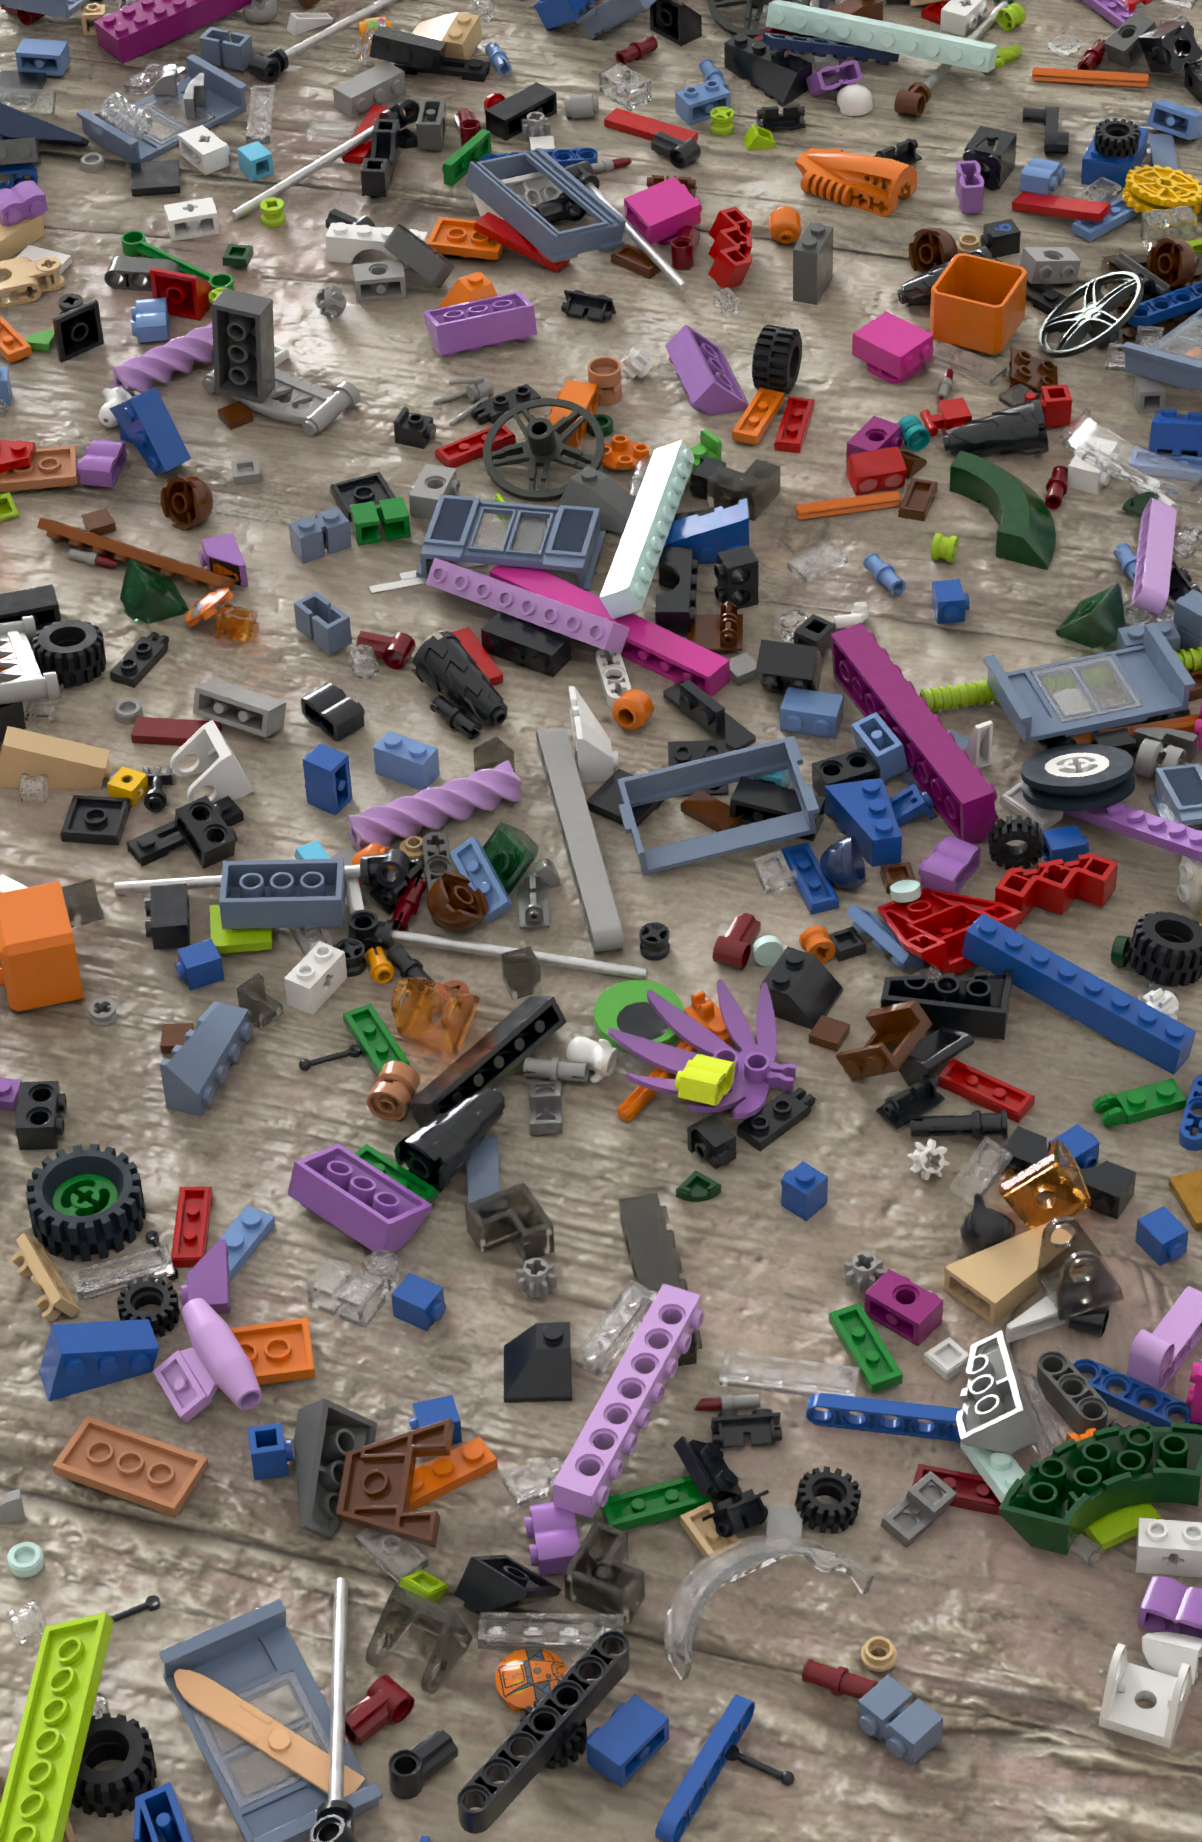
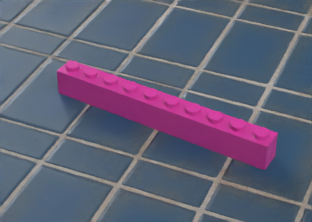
M497 565L490 571V577L630 627L621 656L675 683L689 679L712 697L730 682L729 659L634 613L612 620L598 596L542 569Z

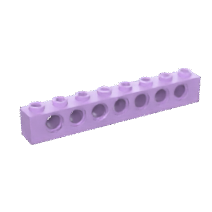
M437 558L433 560L426 584L618 654L622 653L630 627Z
M664 1283L662 1284L552 1484L554 1506L592 1519L599 1506H605L609 1497L611 1483L613 1480L618 1481L620 1478L625 1457L627 1454L632 1455L634 1452L639 1431L647 1428L653 1405L661 1402L667 1379H673L681 1353L686 1354L688 1352L694 1329L699 1330L703 1323L705 1312L701 1310V1295Z

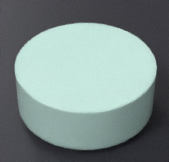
M902 880L893 883L890 886L892 900L898 903H908L917 900L921 896L920 883L915 880Z
M772 935L757 939L752 946V954L755 961L761 966L775 965L784 952L781 941Z
M33 1542L16 1544L10 1549L7 1556L9 1569L17 1577H32L38 1574L44 1566L42 1549Z

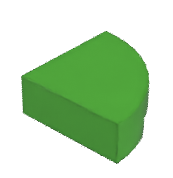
M54 330L39 331L30 335L25 341L31 346V350L50 352L56 341Z

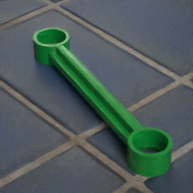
M128 231L121 236L122 250L127 256L136 257L143 255L147 258L172 260L178 264L180 273L195 275L209 282L211 291L216 288L235 290L234 279L231 275L224 273L212 275L147 243L146 236L141 231Z

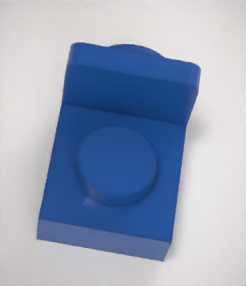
M915 783L889 798L899 827L923 812L926 813L930 820L936 818L931 810V807L935 806L933 800L926 790L921 793Z

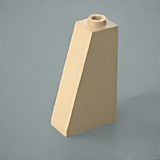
M42 215L34 218H25L11 226H3L0 222V261L10 259L45 234Z
M7 726L0 754V788L101 790L103 779H110L113 766L112 762H108L110 750Z
M1051 1221L949 1264L945 1268L944 1290L989 1323L995 1325L1074 1261L1076 1239L1068 1231L1059 1228Z

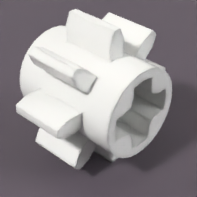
M632 347L621 360V363L625 365L622 371L630 378L634 379L636 375L640 379L643 378L653 366V363L649 361L652 355L644 348L640 347L637 351Z
M1159 988L1156 991L1151 990L1142 997V1000L1147 1005L1174 1020L1178 1019L1175 1012L1179 1010V1002L1170 991H1162Z
M933 1139L927 1141V1146L915 1142L917 1149L913 1154H907L909 1158L913 1159L914 1163L910 1171L916 1173L922 1170L921 1178L925 1180L930 1178V1173L942 1177L940 1170L944 1165H950V1162L946 1161L943 1156L947 1148L941 1146L935 1149L936 1141ZM928 1153L933 1155L930 1157L931 1164L929 1166L924 1164L927 1162L926 1155Z

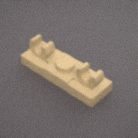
M26 1233L21 1234L16 1239L21 1251L16 1252L10 1260L20 1267L17 1270L18 1274L25 1278L31 1276L35 1286L41 1291H45L46 1294L40 1296L35 1302L37 1307L46 1310L41 1314L42 1317L49 1322H53L62 1311L73 1318L80 1311V1308L44 1245Z

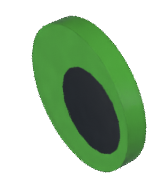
M628 980L614 984L607 988L595 1003V1030L601 1039H606L610 1042L612 1048L629 1054L631 1053L608 1036V1028L666 1045H672L679 1037L654 1011L647 1000V990L651 989L684 1012L682 1002L678 996L669 988L648 980Z

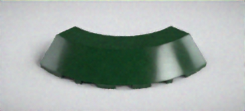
M960 450L950 466L949 491L965 496L977 503L983 502L989 507V513L997 524L1000 525L997 530L996 557L1048 570L1055 552L1056 531L1053 518L1044 501L1033 489L1016 476L984 458Z
M1140 1422L1139 1426L1119 1430L1118 1426L1102 1428L1093 1431L1092 1437L1077 1442L1074 1439L1068 1440L1053 1448L1052 1454L1041 1462L1037 1460L1030 1465V1470L1021 1479L1017 1478L999 1507V1514L1031 1547L1067 1556L1076 1538L1089 1525L1116 1510L1156 1502L1198 1506L1202 1496V1425L1171 1422V1427H1150L1149 1422Z

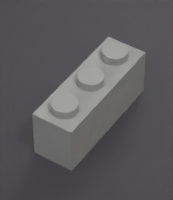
M385 61L333 87L335 109L354 119L369 111L373 104L381 105L406 92L405 72Z
M215 678L195 687L193 714L265 738L284 727L285 701Z

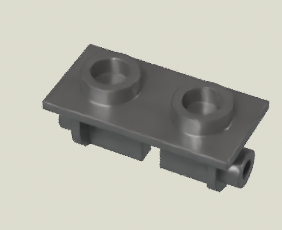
M529 872L524 877V885H518L520 929L550 927L548 884H542V879L538 873Z

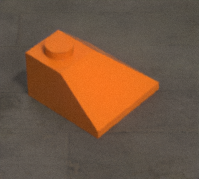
M479 271L458 279L438 308L498 295L493 283Z

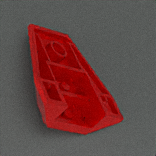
M930 888L921 890V896L915 901L908 903L892 901L877 907L878 914L906 951L944 973H955V976L977 965L961 956L966 930L982 913L1014 931L1022 919L1021 911L1004 903Z

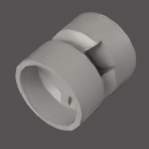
M1145 738L1136 756L1134 773L1152 779L1155 776L1156 768L1185 765L1186 750L1172 745L1164 748L1163 743Z

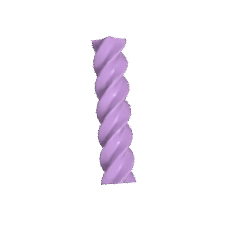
M212 322L207 326L190 331L185 336L174 338L164 346L155 347L141 356L128 359L122 365L113 366L114 377L111 381L114 388L122 387L130 395L133 390L142 393L149 390L154 381L170 382L175 371L190 373L196 361L206 364L211 363L214 359Z
M508 760L500 763L493 769L476 771L467 778L450 780L441 787L427 788L414 796L395 799L387 806H374L365 810L360 815H348V836L354 842L358 852L372 843L388 847L396 836L405 839L417 836L423 826L437 830L442 828L450 817L458 820L468 819L476 808L485 811L495 810L503 798L512 802L521 801L519 789L522 782L515 774Z

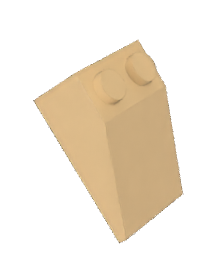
M462 12L444 15L419 22L412 34L447 42L444 57L470 60L482 39L480 16Z

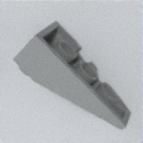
M1002 1330L972 1344L965 1372L968 1376L967 1387L962 1389L960 1396L963 1400L962 1410L957 1411L956 1423L962 1443L968 1446L1012 1454L1020 1449L1028 1448L1033 1443L1041 1440L1036 1417Z

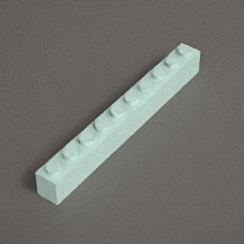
M775 0L769 3L766 26L986 73L995 68L999 46L783 0Z
M683 440L655 449L599 597L612 620L642 610L694 464L693 452L690 448L686 447Z

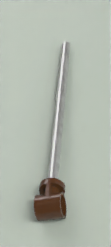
M1006 1L1001 2L966 39L977 41L997 21V12L1002 8H1007L1009 4ZM942 63L924 83L915 82L908 90H899L894 104L895 112L918 118L921 117L926 103L931 98L930 89L953 65Z

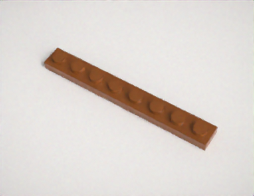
M39 519L37 528L47 531V537L62 540L64 536L70 538L69 544L83 548L85 544L92 545L91 551L107 555V552L110 551L115 553V559L130 562V558L138 560L137 566L151 570L153 566L160 568L159 573L175 577L176 573L184 575L182 580L198 585L200 580L207 583L205 588L214 591L227 587L233 589L235 578L55 520Z

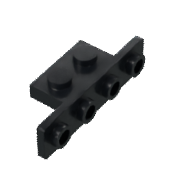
M689 679L681 681L663 691L665 699L717 740L726 739V747L731 751L746 748L756 742L754 734L725 712V707Z

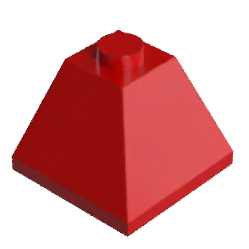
M151 267L149 271L153 298H167L169 315L201 321L211 306L208 297L211 292L210 283L195 275Z

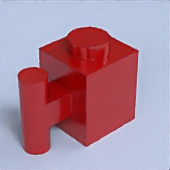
M1068 385L1041 386L1040 402L1045 419V428L1070 426L1072 398ZM1033 392L1025 394V402L1036 399V394Z
M963 397L938 401L937 414L931 415L929 410H922L920 412V418L932 437L938 434V429L945 436L947 435V430L964 425L972 420L971 412Z

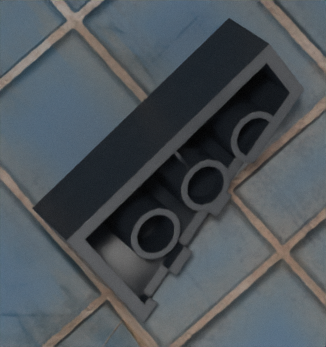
M738 33L724 42L725 68L742 80H750V85L755 89H763L765 96L768 98H776L778 105L781 107L789 104L809 90L806 78L812 75L811 62L784 51L769 50L770 47L762 41H757L745 34Z
M1002 970V975L987 976V971L974 972L972 977H956L955 973H946L937 979H928L926 975L885 977L881 1007L917 1000L932 1022L928 1031L935 1032L942 1027H947L968 1033L971 1036L1005 1040L1013 970Z

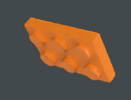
M448 217L438 218L428 239V245L441 255H457L464 258L474 257L485 260H499L505 247L475 231L474 225L476 221Z
M308 1318L230 1328L249 1358L259 1385L315 1378Z

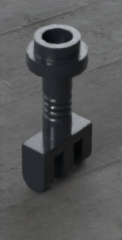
M166 766V773H161V767H155L152 774L149 767H143V773L147 774L148 784L151 786V790L144 795L143 803L151 812H160L167 804V797L162 791V785H172L173 770L171 766Z

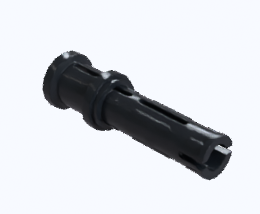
M975 1110V1112H972V1115L910 1116L911 1137L972 1135V1138L981 1139L982 1136H1002L1003 1139H1008L1007 1110H1002L1001 1113L981 1114L980 1110Z

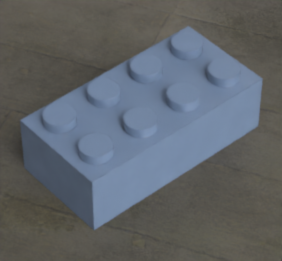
M344 859L223 861L219 898L222 929L344 927L346 900Z

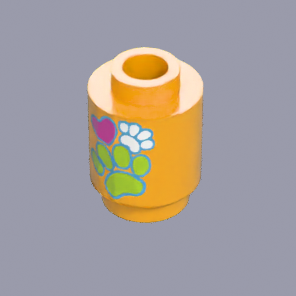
M376 17L358 22L360 40L372 42V36L379 26L392 29L391 21H386V17Z

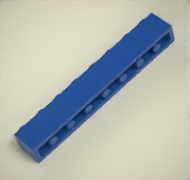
M983 913L966 930L961 954L964 958L995 975H1002V970H1013L1012 984L1173 1075L1189 1058L1196 1031Z

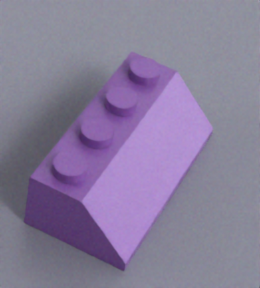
M520 291L423 311V317L433 348L439 355L445 357L454 356L458 351H477L481 349V346L490 344L492 346H501L509 340L524 341L532 335H537L534 305Z
M685 324L665 347L669 353V361L676 368L675 374L683 383L682 389L689 395L690 405L696 411H704L710 416L746 410L749 404L722 349Z
M335 1144L295 1161L287 1194L302 1206L310 1209L326 1222L331 1223L380 1257L403 1248L431 1212L433 1206L340 1144Z

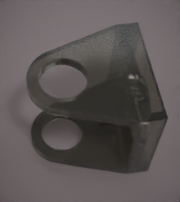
M1062 1216L1046 1225L1042 1234L1037 1276L1060 1321L1124 1299L1122 1289L1100 1250L1076 1219ZM1061 1226H1071L1074 1228V1235L1068 1242L1064 1244H1054L1051 1242V1235L1057 1228Z
M395 1585L368 1645L366 1662L373 1667L380 1666L411 1625L433 1634L438 1639L421 1681L422 1690L433 1694L439 1689L466 1652L473 1637L458 1613ZM385 1636L384 1644L379 1653L376 1655L377 1648L381 1640ZM439 1663H440V1668H439V1670H438V1673H437V1675L435 1676V1678H434L433 1681H432V1677H433V1674H434V1672H435V1669L437 1668V1666H438Z

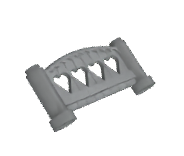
M275 368V388L264 403L230 396L235 401H241L247 408L262 415L286 422L302 424L304 432L310 436L320 433L345 409L353 408L360 401L359 391L350 382L343 381L334 391H331L278 368ZM214 369L202 381V386L208 393L215 392ZM292 393L289 403L284 404L280 400H273L275 397ZM312 401L311 410L308 412H302L299 408H293L296 405Z
M33 615L23 616L20 621L0 623V656L4 657L0 659V667L9 668L0 672V679H13L9 682L0 683V705L47 698V701L60 699L56 672L43 673L42 677L30 646L37 633Z

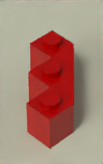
M737 207L719 211L709 232V235L715 241L708 253L714 259L708 275L724 290L741 285L752 263V255H750L752 249V235H750L752 221Z
M1088 853L1078 855V860L1065 863L1062 859L1038 863L1037 868L1024 871L1022 867L1012 868L1007 871L995 887V902L1004 903L1021 911L1022 919L1020 924H1022L1034 906L1062 916L1075 898L1103 908L1116 890L1118 863Z

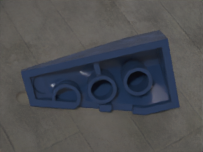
M0 103V140L36 137L39 143L77 146H88L89 141L80 135Z

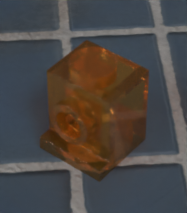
M226 603L217 614L214 638L219 639L224 635L236 642L247 641L249 637L255 639L259 630V623L256 622L257 611Z

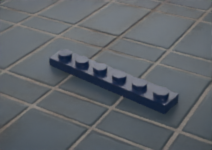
M764 33L762 40L763 43L770 47L769 50L775 52H783L784 49H788L794 54L804 55L806 51L812 52V55L818 57H826V54H831L834 58L847 60V56L854 57V60L860 62H868V59H875L876 63L888 65L889 61L898 62L899 54L832 40Z

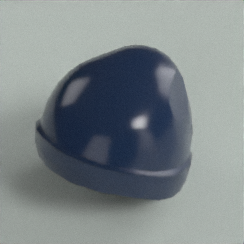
M854 836L837 841L821 855V869L828 880L835 886L855 889L864 882L866 875L865 864L861 849Z

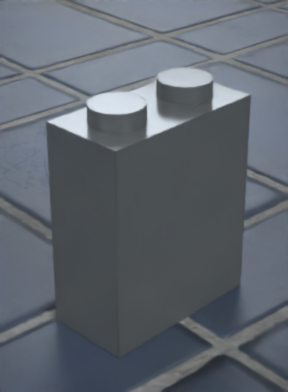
M38 138L0 140V166L41 163Z
M809 223L793 249V301L817 305L833 278V227L825 226L821 223Z

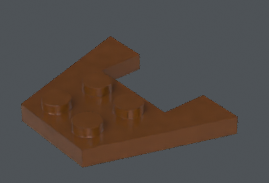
M451 1418L346 1452L336 1510L339 1519L436 1548L440 1523L438 1512H408L416 1457L450 1456L454 1424Z

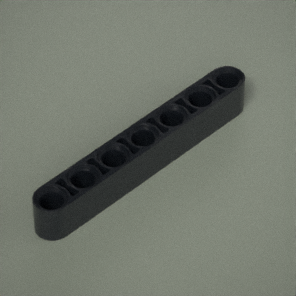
M609 1630L602 1633L463 1786L457 1796L459 1822L465 1831L478 1834L490 1828L554 1756L557 1750L562 1747L567 1739L626 1675L630 1668L629 1641L626 1635L617 1630ZM519 1755H527L526 1757H517ZM503 1781V1783L495 1784L493 1782ZM473 1807H479V1808H480V1809H478V1810H470V1808H473Z

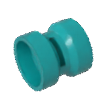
M907 415L899 420L897 424L901 425V437L910 450L919 451L928 445L931 438L930 432L922 425L917 416Z

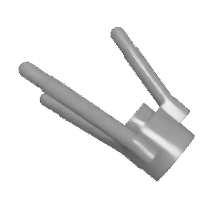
M483 375L474 378L449 380L451 385H470L467 386L466 390L435 399L433 403L439 404L467 395L470 400L477 401L449 422L450 426H453L471 414V411L477 408L480 402L492 397L494 393L491 381Z

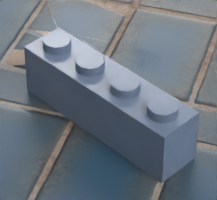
M214 1001L197 1020L196 1030L190 1029L185 1034L184 1045H176L171 1050L172 1059L164 1058L160 1063L166 1108L201 1117L206 1107L213 1103L220 1083L223 1084L226 1081L230 1066L233 1062H237L245 1041H249L252 1036L253 1024L250 1023L248 1009Z

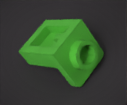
M706 429L700 431V443L690 448L694 455L692 471L699 467L702 455L721 461V440Z

